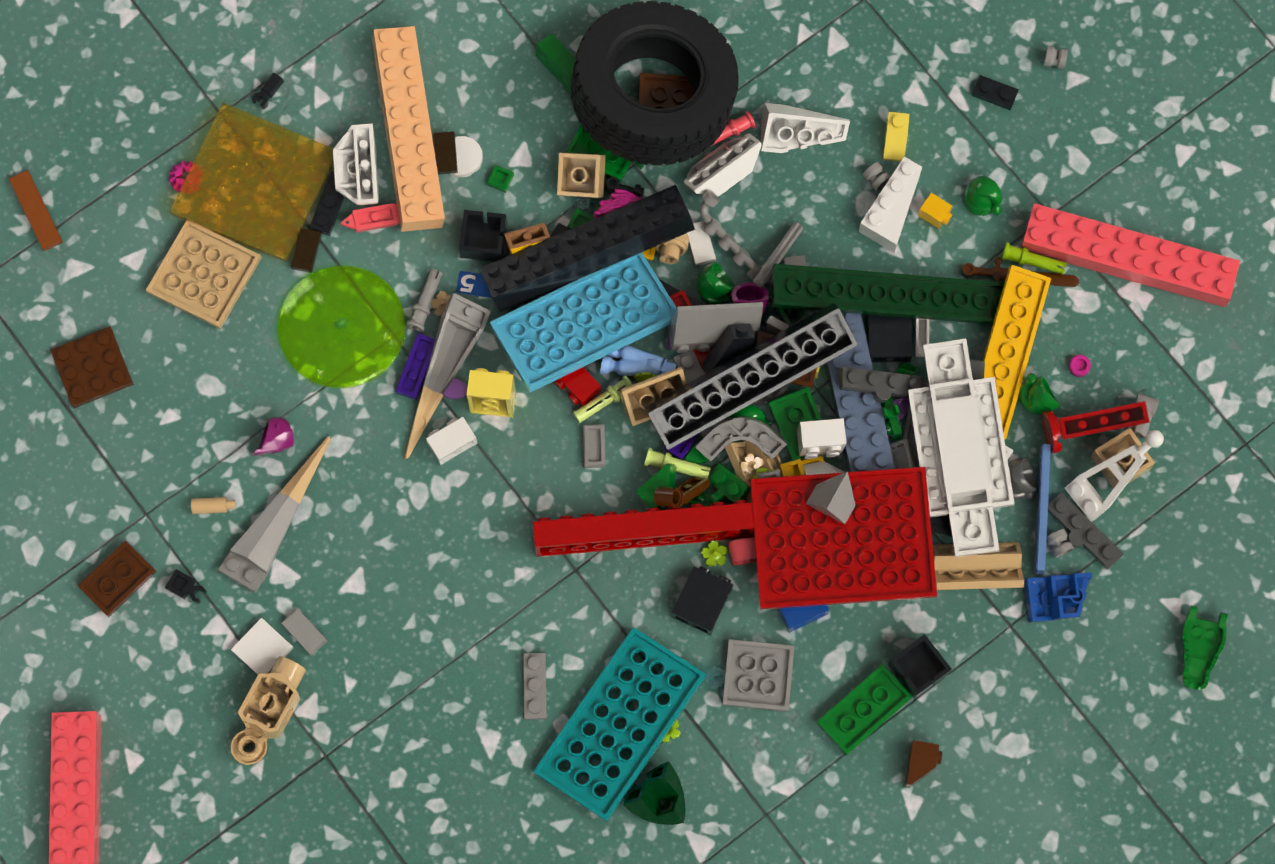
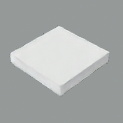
M261 618L231 650L258 675L270 673L278 657H286L294 647Z

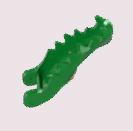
M1191 605L1182 631L1183 683L1188 688L1202 690L1207 687L1210 672L1224 648L1228 614L1220 613L1218 622L1196 618L1198 607Z

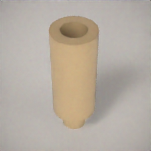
M227 497L191 499L192 514L227 513L228 509L236 508L235 500H227Z

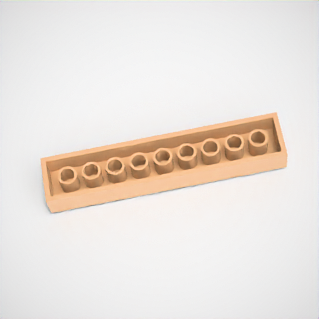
M415 26L374 29L372 45L401 232L443 228L445 216Z

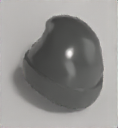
M1017 458L1008 463L1014 500L1023 498L1027 500L1034 499L1037 484L1028 459Z

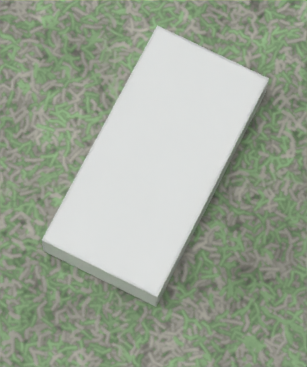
M705 221L693 223L695 230L687 234L695 266L715 262L716 257L711 239L704 229Z

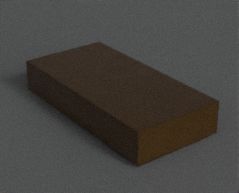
M455 132L434 133L438 175L458 173Z
M300 228L291 269L309 273L313 272L322 236L320 231Z

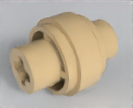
M686 233L655 246L656 250L660 253V261L665 264L678 263L679 256L683 255L688 249L689 236Z

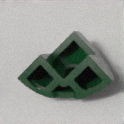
M669 761L649 771L646 774L647 780L641 785L635 784L623 803L631 813L652 823L676 825L684 823L685 820L684 792L679 777Z

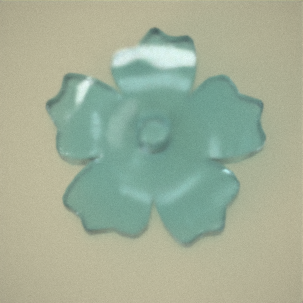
M577 196L575 198L576 208L587 213H594L597 205L600 203L597 200H593V197L581 198Z

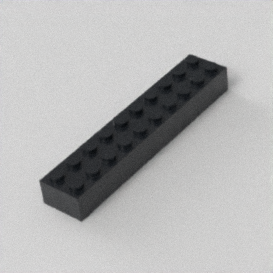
M674 185L480 268L500 313L695 230V227L677 186Z
M832 303L644 408L667 450L854 348L858 344L839 307Z

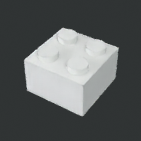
M844 418L800 422L797 429L799 456H805V459H814L822 454H826V457L839 456V453H842L846 446Z

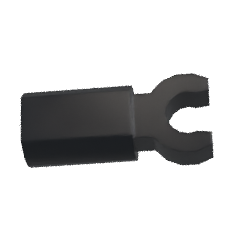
M272 73L261 87V92L254 94L252 97L253 103L255 104L259 99H263L261 108H267L269 98H272L284 83L282 77Z

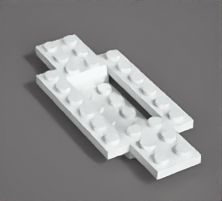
M966 339L923 345L929 387L910 389L908 394L919 467H925L930 518L949 515L956 558L999 552L993 509L1014 506V497L995 378L973 380Z

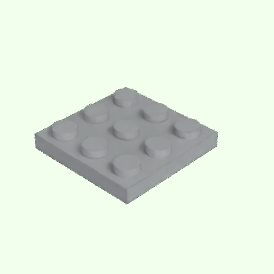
M729 639L722 706L789 712L794 646Z

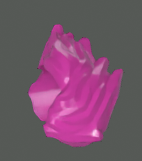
M615 189L616 194L612 193L611 199L600 201L601 207H599L598 211H594L593 217L596 219L641 200L642 197H638L625 190Z

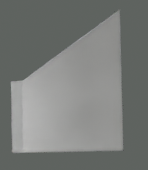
M848 471L817 484L806 503L844 525L855 508Z

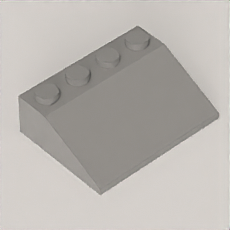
M763 302L677 307L670 325H668L670 351L676 350L677 353H686L693 349H698L699 352L709 351L711 348H714L729 325L738 324L751 325L755 336V345L760 329Z

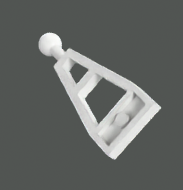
M1158 430L1150 431L1146 436V441L1139 447L1137 445L1129 447L1080 474L1065 487V490L1091 522L1110 508L1147 459L1144 454L1150 448L1162 445L1164 441L1163 434ZM1131 454L1135 461L1125 473L1117 462ZM1108 467L1119 482L1104 501L1087 478Z

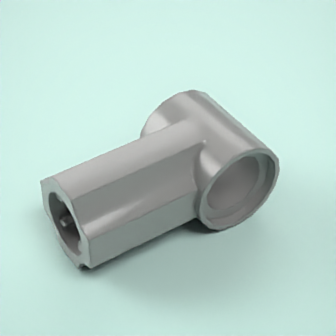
M1138 393L1135 403L1146 401L1151 422L1156 413L1159 399ZM1150 423L1130 426L1129 428H1131L1137 438L1145 439Z

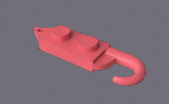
M394 203L352 210V214L341 222L342 226L354 229L356 233L400 224L397 204Z

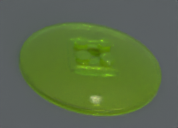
M354 266L328 267L305 277L288 294L281 308L278 320L280 345L290 365L307 380L329 388L356 387L380 376L398 356L406 331L403 307L392 287L371 271ZM339 319H344L347 321V324L344 328L335 327V322Z

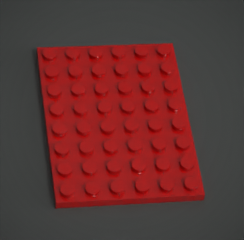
M925 467L848 472L855 508L845 525L806 504L817 484L842 473L750 479L760 610L937 598Z

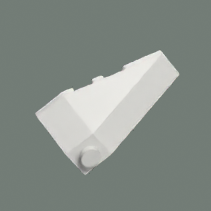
M765 103L761 118V151L785 153L791 149H805L811 145H825L845 141L850 120L792 106Z

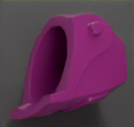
M747 282L735 286L732 293H730L732 304L763 302V315L769 300L765 287H758L754 283Z
M270 417L267 419L259 448L252 452V456L284 452V450L294 446L293 430L285 418Z

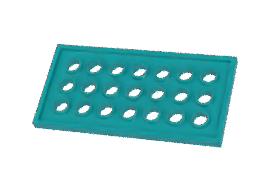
M633 627L533 771L534 774L608 822L707 675ZM638 652L646 655L645 660L641 663L633 660L634 655ZM655 664H661L664 667V671L659 675H655L651 671ZM625 670L633 672V678L629 681L621 679V674ZM673 676H679L682 679V683L674 687L669 683L670 679ZM643 682H648L652 686L651 690L647 693L639 690V686ZM613 688H618L621 691V695L617 699H612L608 696L609 691ZM661 694H667L670 697L669 702L665 705L657 702V698ZM630 700H636L639 703V707L635 711H630L627 709V703ZM598 707H607L608 714L605 717L597 716L596 710ZM649 712L657 714V720L653 723L645 721V715ZM618 718H623L627 721L623 729H617L614 726V722ZM592 724L596 727L593 735L584 734L583 730L586 725ZM637 730L645 733V737L641 741H635L632 738L633 733ZM604 737H612L614 744L611 747H604L602 745ZM576 742L583 745L582 752L578 754L571 751V746ZM625 748L632 751L631 758L627 760L620 757L621 750ZM595 754L602 758L601 763L597 766L589 763L590 757ZM562 761H568L571 764L570 769L566 772H561L558 769V765ZM609 768H619L620 774L616 778L609 777L607 775ZM580 773H586L589 775V780L585 784H579L576 780L577 776ZM597 786H606L607 793L604 796H597L595 794Z

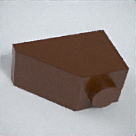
M912 741L905 782L906 788L916 784L931 773L937 764H941L942 751H939V744Z

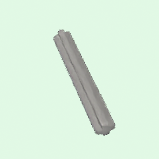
M798 222L793 223L754 278V284L758 287H763L772 274L774 263L779 264L802 232V225Z

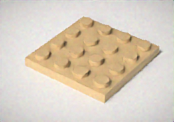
M187 219L146 288V292L221 329L262 257L260 254Z

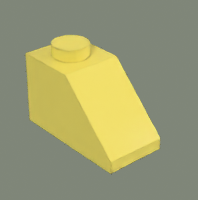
M888 113L883 160L901 162L904 158L910 114Z

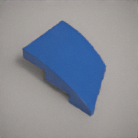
M1074 573L1071 575L1024 579L1028 623L1080 617L1083 608L1082 603L1087 595L1086 588L1089 580L1092 578V573Z

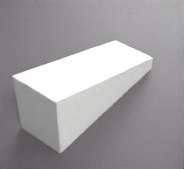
M915 318V357H925L923 345L929 344V319Z

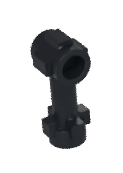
M615 177L606 180L604 187L610 195L612 193L616 194L615 189L631 192L642 198L645 190L639 184H636L635 187L619 184L618 179Z

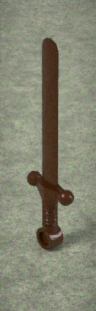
M997 257L994 259L995 267L993 269L974 267L973 264L966 263L961 269V274L966 278L972 275L992 277L994 282H999V280H1006L1008 268H1000L1002 260ZM1032 271L1050 277V285L1076 287L1079 284L1078 277L1074 275Z

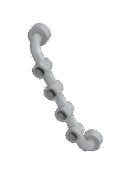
M708 189L702 195L703 202L700 205V215L706 223L704 226L705 231L711 236L716 233L721 238L718 242L720 247L725 251L731 249L735 253L733 260L739 266L745 264L750 269L747 272L748 276L754 280L762 267L750 258L749 253L736 243L734 237L727 233L715 218L710 216L708 213L709 206L714 208L720 202V199L713 191ZM769 277L765 284L772 286V278Z

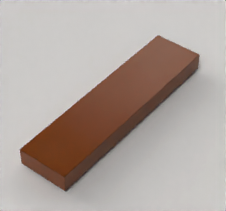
M26 170L9 178L43 251L63 243L29 171Z

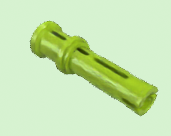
M1006 242L1001 257L1003 261L1006 259L1017 262L1020 266L1028 264L1061 275L1064 274L1065 269L1059 267L1065 268L1067 266V262L1029 252V249L1026 247L1018 248L1010 245L1009 242Z

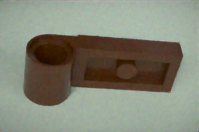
M690 477L675 488L659 486L654 493V501L658 506L678 508L681 505L688 504L690 500L701 495L704 490L709 488V479Z

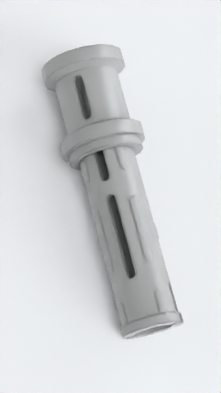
M430 269L419 301L412 307V316L410 321L406 323V327L412 331L424 332V323L431 314L429 307L443 275L440 271L437 274L438 270Z

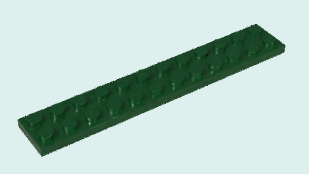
M774 263L772 266V307L820 311L834 303L843 313L993 324L1005 282Z

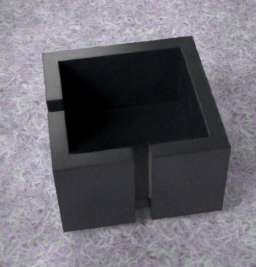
M464 210L459 244L460 258L497 261L503 258L504 234L507 230L506 214L487 212L488 223H484L483 212Z
M925 634L888 662V666L899 680L904 678L903 686L914 700L930 689L932 684L935 685L949 675L952 670Z

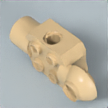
M279 656L270 673L258 674L238 711V715L246 728L237 733L231 743V753L239 763L250 765L259 762L266 754L267 740L281 737L300 701V696L296 689L306 672L304 667L288 658ZM254 744L255 749L252 752H245V746Z

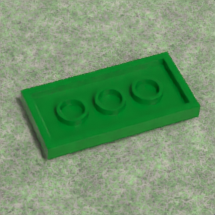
M882 664L818 720L817 724L847 756L905 705L912 696Z

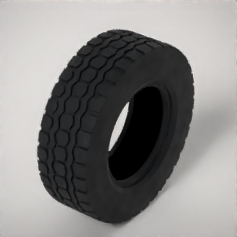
M640 1L633 2L631 5L628 3L620 6L619 9L616 7L608 11L607 14L605 13L589 27L579 44L575 57L570 91L573 109L579 123H581L586 133H589V136L596 143L599 142L600 146L606 151L610 150L611 154L619 158L624 157V160L637 161L638 164L671 165L700 155L701 152L710 148L724 131L737 95L739 82L738 66L730 44L727 43V39L722 33L718 32L719 30L712 23L709 24L707 19L701 15L698 16L696 12L690 9L686 10L684 7L676 4L673 6L667 2L647 1L644 3ZM634 59H660L676 66L687 76L692 85L694 95L688 101L676 107L665 109L647 107L633 101L621 90L615 79L614 72L626 62Z

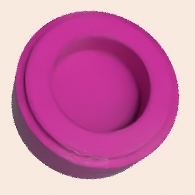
M1076 355L1070 360L1068 368L1073 376L1084 377L1088 374L1091 363L1086 356Z

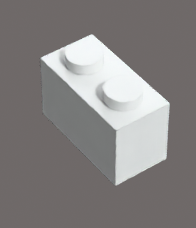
M464 417L450 420L446 427L441 430H433L429 433V437L426 438L428 446L440 465L477 444L476 436Z

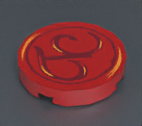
M1052 410L1042 413V425L1046 444H1051V454L1060 453L1062 443H1058L1061 431L1057 417L1053 414Z

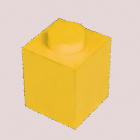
M931 192L921 206L918 216L940 229L942 224L947 225L952 218V205Z

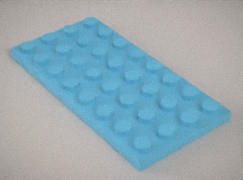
M641 252L582 277L491 321L490 327L529 393L670 325L677 307Z

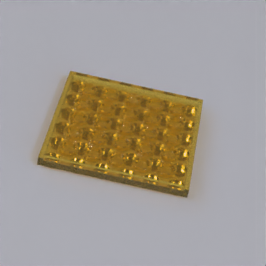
M223 103L170 210V214L287 262L298 239L300 230L303 228L334 163L333 148Z

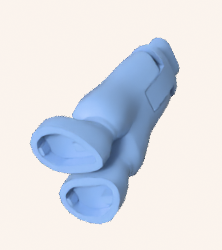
M627 345L603 357L600 374L606 375L614 371L618 375L634 376L637 373L650 372L658 376L674 370L676 364L667 362L668 359L664 360L663 357ZM612 358L620 359V361H615Z

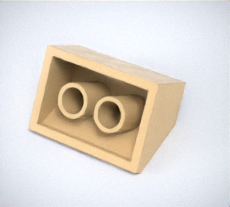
M682 367L621 389L620 397L632 426L651 420L644 407L687 384Z

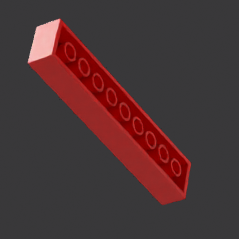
M738 500L728 505H725L724 502L712 503V506L705 507L702 504L690 505V508L682 509L680 506L678 508L669 507L668 510L649 508L646 512L627 510L625 514L605 512L602 516H594V514L589 513L583 514L579 518H572V516L566 515L559 517L557 520L543 517L533 522L536 556L544 557L753 537L754 521L752 502L747 503L746 500Z

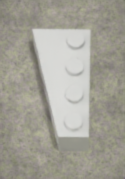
M904 156L860 223L859 232L893 253H895L919 181L922 166Z

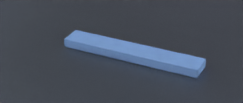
M1043 444L1039 450L1034 575H1043L1045 572L1051 444Z

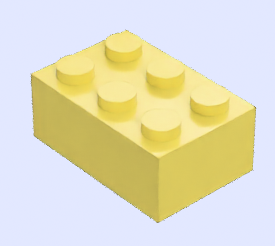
M483 368L470 370L467 387L470 413L513 418L516 399L513 375L502 370L497 371V373L488 372L487 369Z

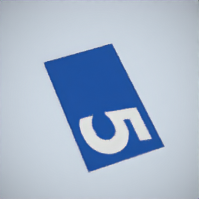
M460 271L456 293L492 298L483 274Z

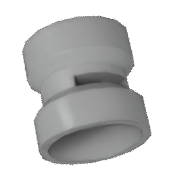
M1047 45L1043 66H1056L1058 69L1064 70L1068 49L1061 48L1058 50L1053 46Z
M879 162L872 164L863 173V177L872 183L875 191L884 188L891 177L882 170L883 167Z
M1065 529L1056 531L1046 538L1047 544L1051 545L1053 549L1052 554L1054 558H1059L1074 550L1073 544L1067 539Z

